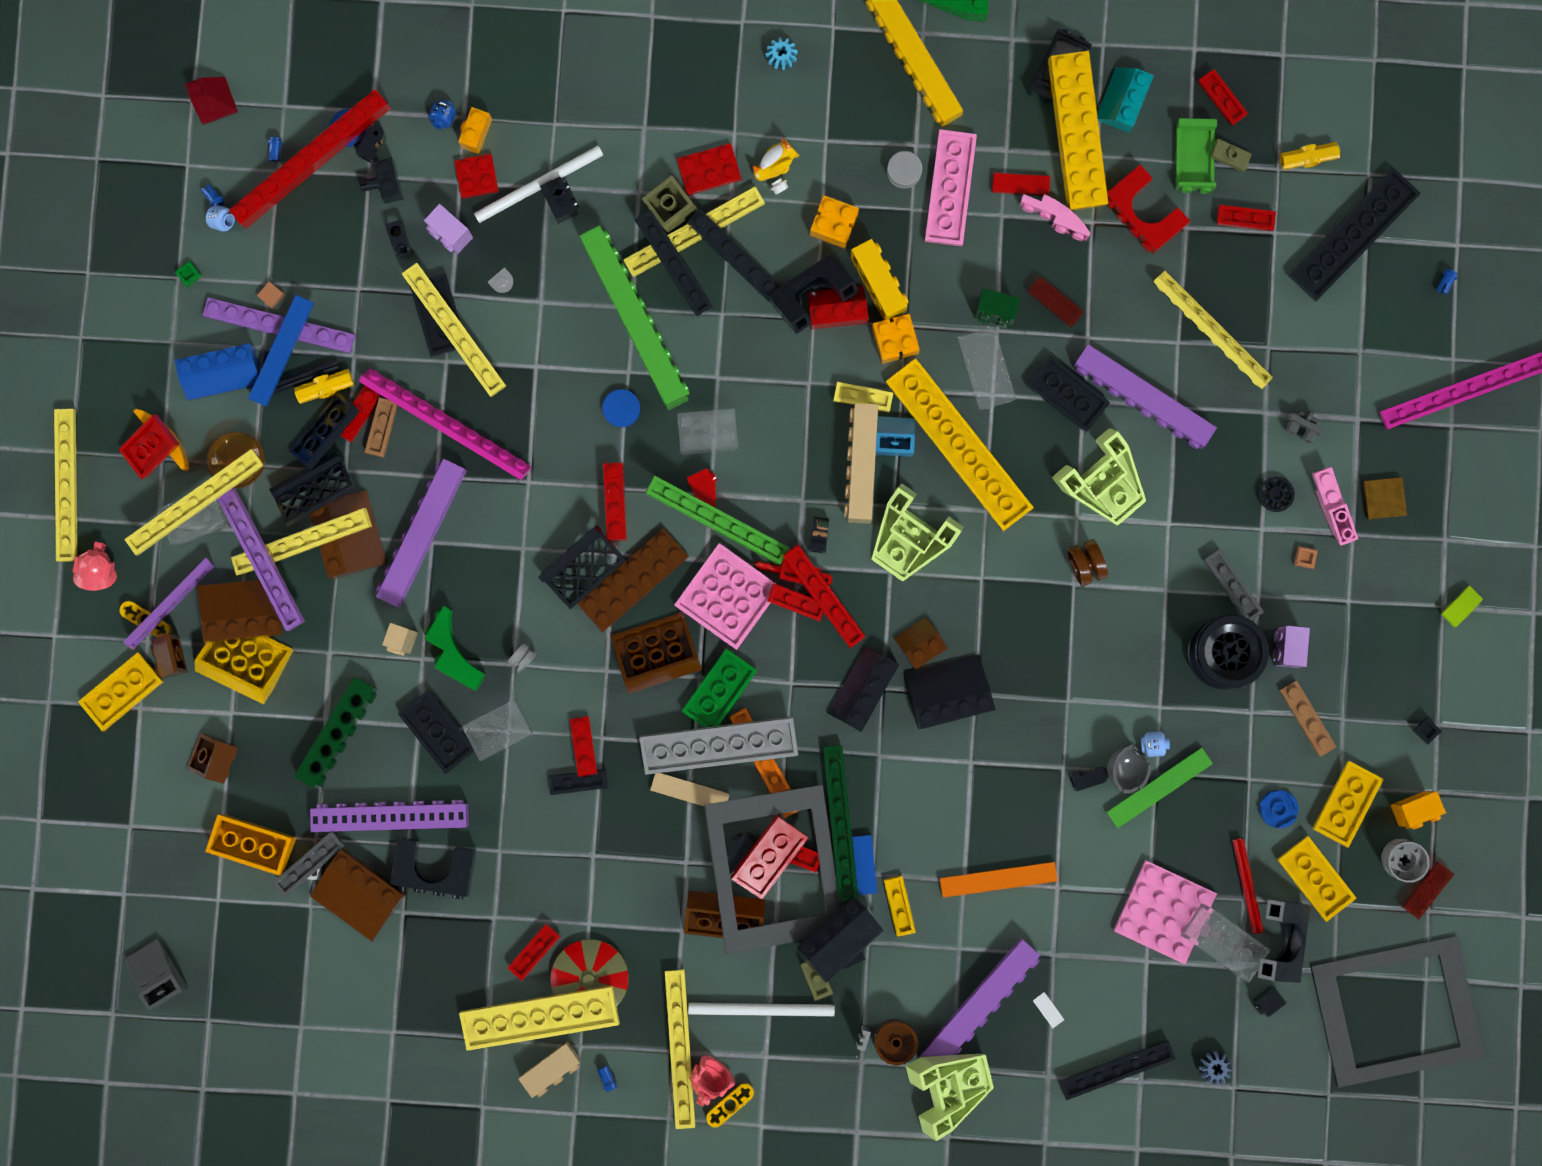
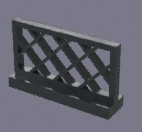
M334 452L321 459L312 470L307 467L270 488L269 491L274 497L282 518L288 527L354 490L355 487L346 470L344 461L337 452ZM341 471L339 476H332L335 473ZM324 480L321 486L316 485ZM330 480L336 481L333 488L327 487ZM341 482L348 483L347 486L339 489ZM307 490L305 495H299L300 493ZM313 490H319L316 497L310 496ZM324 491L330 492L329 496L321 498ZM296 499L302 500L299 507L293 506ZM290 500L289 503H288V505L282 504V503H284V502ZM307 501H313L310 507L304 508ZM290 511H296L295 515L288 519Z
M597 524L538 576L570 610L627 560L601 532L602 529ZM598 538L604 541L605 550L594 549L595 541ZM583 552H591V563L581 562V554ZM594 553H605V563H594ZM608 554H615L620 561L616 564H607ZM569 564L577 565V575L567 574V566ZM580 565L591 566V576L580 575ZM594 566L604 567V575L602 577L594 576ZM555 577H564L563 587H556L551 580ZM567 577L577 578V588L566 587ZM580 578L590 579V587L588 589L580 588ZM566 591H577L576 600L571 603L566 598Z

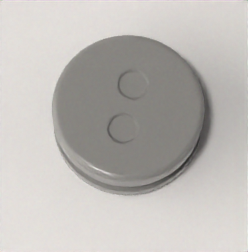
M900 151L890 158L887 166V177L894 186L907 189L916 185L920 180L922 163L916 154L910 151Z

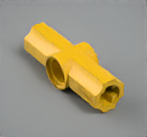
M1337 142L1316 146V144L1306 145L1299 150L1281 153L1280 165L1283 170L1302 166L1303 168L1314 167L1322 162L1339 159L1340 148Z
M349 369L332 375L316 377L313 379V382L295 387L294 391L298 402L303 404L317 398L330 397L339 390L354 386V381Z

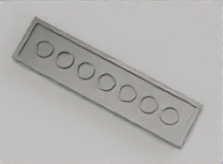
M793 716L641 735L639 737L645 775L798 756Z

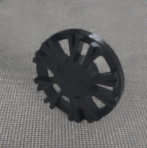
M1275 476L1268 478L1259 488V502L1268 511H1285L1294 501V488L1283 477ZM1274 480H1280L1278 487L1274 485ZM1285 482L1287 485L1282 489L1281 486ZM1264 487L1268 489V493L1262 492ZM1290 488L1291 495H1286L1285 489ZM1268 495L1269 498L1263 499L1262 496ZM1284 497L1289 498L1290 501L1284 500ZM1268 500L1271 501L1270 507L1265 504ZM1280 501L1286 505L1284 508L1280 507Z

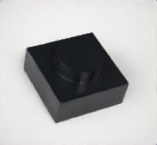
M1426 717L1413 732L1426 745H1429L1442 730Z

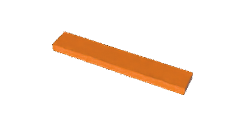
M746 708L729 717L733 724L753 721ZM774 759L753 761L770 793L791 790ZM797 811L782 814L784 818H787L788 816L796 813Z
M1055 862L939 878L943 898L1058 881Z

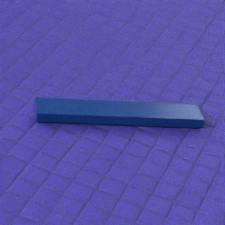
M295 295L248 399L263 406H268L315 303Z

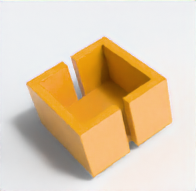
M823 195L818 213L810 230V236L846 248L859 213V208Z
M910 314L895 317L891 323L890 319L873 323L872 330L882 364L898 360L899 352H902V359L919 354L920 349Z
M1425 790L1390 805L1398 825L1406 827V829L1412 828V830L1422 827L1423 822L1437 821L1441 819L1440 815L1446 813L1437 791Z

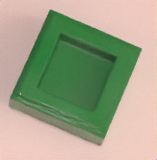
M191 261L186 262L175 271V274L187 288L202 277Z

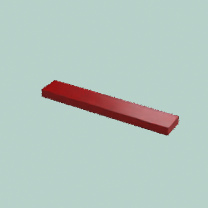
M798 544L782 555L849 648H852L866 637Z

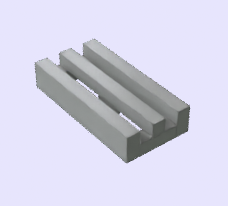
M862 1025V1033L858 1035L859 1041H856V1047L865 1052L871 1031L869 1027Z

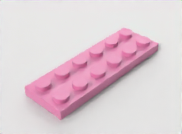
M939 129L925 242L963 246L977 134Z

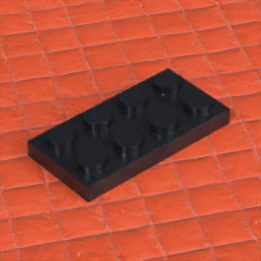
M443 274L430 278L431 283L460 321L447 275ZM411 288L430 357L433 358L456 351V348Z
M1051 355L1026 385L1085 433H1087L1110 404L1107 399Z
M337 392L291 447L289 452L312 470L351 421L356 418L360 410Z
M427 690L398 713L445 774L449 773L476 751V748L430 690Z

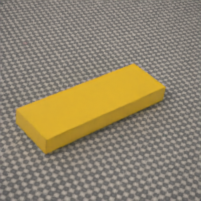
M903 876L884 879L896 936L916 933Z

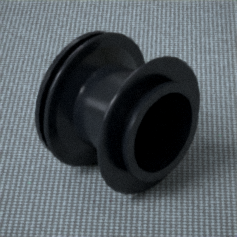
M1228 614L1204 622L1194 631L1188 645V661L1196 677L1204 684L1222 690L1241 688L1253 683L1264 672L1269 658V646L1264 632L1252 620L1240 615ZM1226 634L1232 638L1230 642L1225 640ZM1215 642L1220 644L1219 650L1214 649L1213 645ZM1232 648L1231 651L1234 653V655L1228 656L1229 652L1226 650ZM1241 654H1243L1242 662L1239 660ZM1216 656L1221 658L1220 664L1215 662ZM1229 662L1234 664L1232 670L1228 669Z

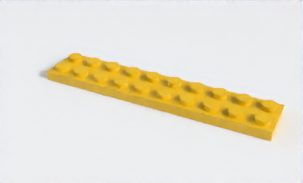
M916 358L885 382L1003 532L1034 508Z

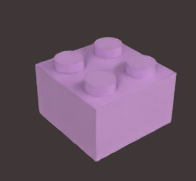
M440 204L424 220L429 234L436 240L440 238L443 246L449 252L454 250L459 254L473 238L468 228Z
M1295 626L1277 628V631L1274 633L1276 650H1273L1272 661H1275L1274 666L1307 667L1310 628Z

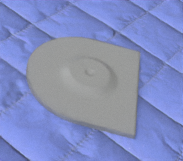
M504 267L488 283L496 292L505 293L512 288L513 277Z

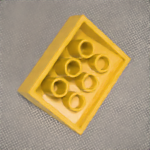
M269 637L206 643L195 659V671L264 704L279 680L293 649Z

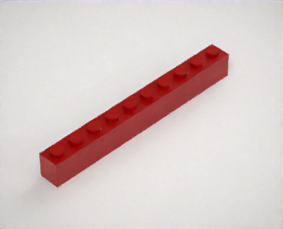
M374 89L229 210L240 225L247 229L346 147L353 139L387 113L391 107L378 91Z

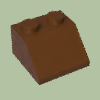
M926 617L893 638L914 670L948 649Z
M166 634L152 640L151 652L156 657L157 664H155V670L157 675H160V678H170L188 673L180 636Z
M200 733L186 769L205 779L224 784L229 775L231 764L236 757L238 747Z

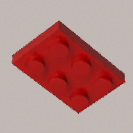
M731 143L677 158L688 196L742 181Z
M155 414L121 446L119 451L142 480L147 478L180 444L159 416Z

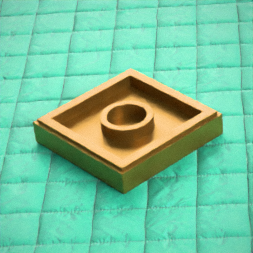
M1402 477L1363 482L1367 520L1407 515Z

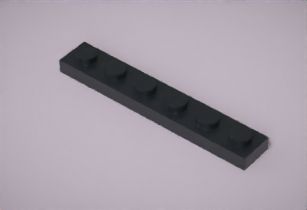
M700 209L687 224L767 302H770L768 295L781 286Z
M648 210L634 220L696 317L713 307L652 211Z
M1166 1040L1059 1080V1084L1067 1101L1176 1060L1170 1042Z

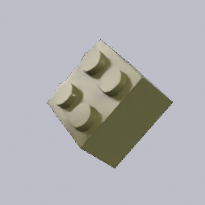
M672 175L642 198L668 233L698 211V208Z

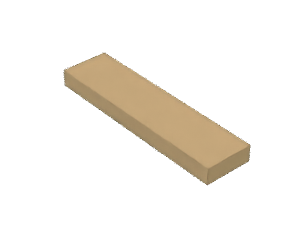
M655 773L650 789L651 791L701 806L728 801L730 795L726 792L662 773Z

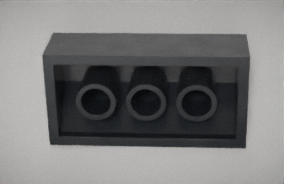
M864 647L827 714L862 732L899 664Z
M853 897L796 949L800 957L827 983L884 930L867 908Z

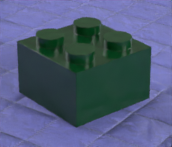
M983 288L974 318L984 324H989V322L996 323V326L1000 328L1011 327L1016 318L1020 297Z

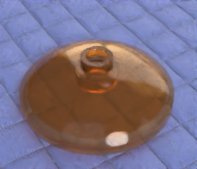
M231 432L222 435L212 444L207 455V467L210 475L213 477L251 449L254 450L265 465V454L262 446L254 437L243 432ZM264 466L233 488H244L254 483L261 475Z

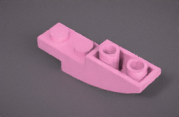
M1045 194L1041 201L1023 195L1019 206L1024 211L1038 213L1041 218L1046 220L1053 219L1051 227L1055 228L1054 230L1058 233H1068L1078 241H1086L1090 232L1085 224L1065 205Z
M1329 466L1312 473L1317 488L1315 491L1339 546L1358 540L1348 506L1343 501L1332 467Z

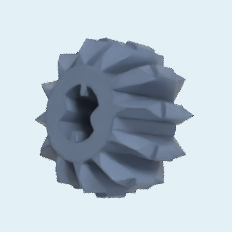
M1217 1051L1213 1052V1057L1206 1053L1208 1059L1201 1058L1200 1060L1204 1063V1066H1199V1070L1204 1071L1200 1076L1206 1078L1208 1084L1213 1081V1084L1218 1086L1219 1080L1225 1084L1224 1077L1231 1078L1227 1071H1233V1067L1228 1066L1231 1060L1225 1059L1226 1055L1223 1053L1219 1055ZM1214 1065L1219 1068L1218 1072L1212 1069Z

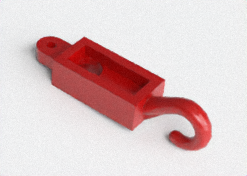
M785 560L782 561V565L761 561L755 562V566L759 569L780 573V580L802 584ZM815 567L824 580L825 578L828 579L826 583L830 585L832 577L829 574L821 573V568Z

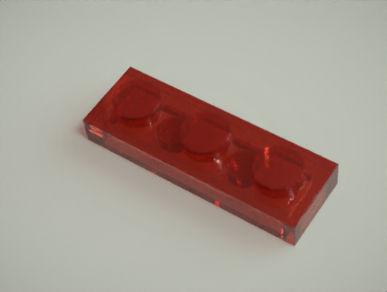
M1039 277L1027 292L1071 328L1084 313V311L1042 277Z
M1436 862L1402 905V908L1419 920L1455 874L1440 862Z

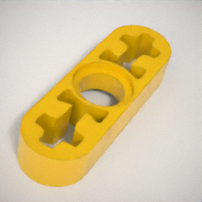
M127 601L120 606V614L137 626L141 624L142 616L151 614V612L134 602ZM133 606L132 610L139 614L137 616L131 613L127 615L126 607ZM162 620L157 626L163 627L165 625L164 630H166V633L159 634L160 630L154 628L150 634L157 638L171 634L172 627L169 623Z
M746 1082L738 1085L709 1110L706 1117L707 1123L711 1127L721 1126L752 1099L754 1095L752 1085ZM741 1088H749V1096L743 1095L740 1098L742 1103L739 1104L738 1099L733 1094L736 1093L738 1097L742 1093ZM729 1099L736 1103V1107L733 1110L725 1108L724 1104ZM721 1106L723 1112L728 1115L724 1116V1114L722 1113L719 1116V1122H712L711 1114L714 1113L715 1115H717L720 1112V1109L718 1107Z

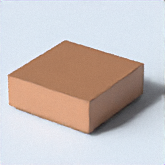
M268 282L257 296L273 309L285 294L271 282Z
M1298 546L1294 566L1314 569L1318 550Z

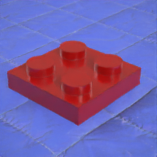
M492 154L454 161L462 199L499 192Z

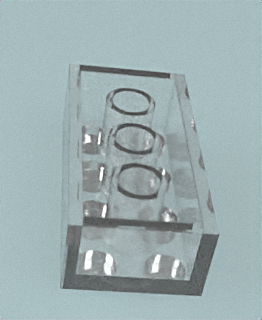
M1202 903L1180 935L1248 983H1250L1259 969L1260 958H1266L1271 951L1217 911Z

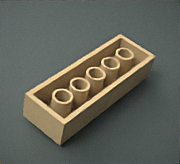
M855 403L854 408L850 410L849 423H853V428H849L848 442H852V447H848L847 461H851V466H847L846 480H850V484L846 485L845 498L849 499L848 504H845L844 517L848 518L847 522L870 524L872 521L878 405Z

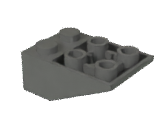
M159 938L124 959L136 991L148 1012L188 989Z

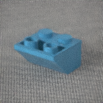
M878 416L875 455L912 457L914 454L915 419Z

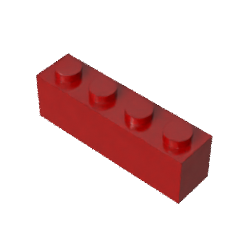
M623 463L603 464L607 538L611 542L628 541Z

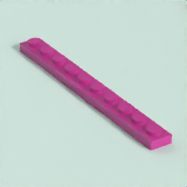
M1542 352L1383 410L1379 414L1385 429L1388 430L1542 373Z
M370 368L361 375L359 382L518 479L522 480L529 473L531 466L524 460L500 448L491 440L477 434L476 431L469 429L458 420L431 406L427 401L413 395L410 391L385 378L379 372Z

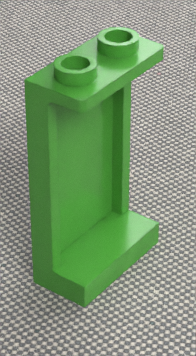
M1178 119L1176 123L1175 190H1180L1181 193L1199 191V193L1207 194L1216 188V183L1214 182V159L1210 158L1215 144L1217 119Z

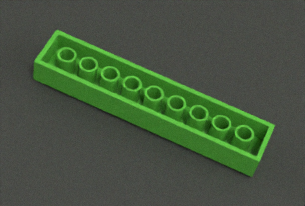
M598 226L580 235L581 242L667 410L669 411L687 402V395L690 394L684 381L680 382L679 378L681 376L676 364L672 365L670 363L672 361L671 355L667 347H662L664 343L659 331L653 330L655 327L649 313L645 314L646 306L641 296L636 297L638 294L632 279L628 281L629 275L624 263L619 264L621 259L615 246H610L612 242L607 230L602 231L601 227Z

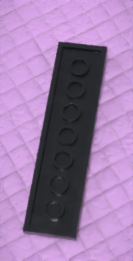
M1393 167L1288 277L1315 302L1318 301L1421 193Z

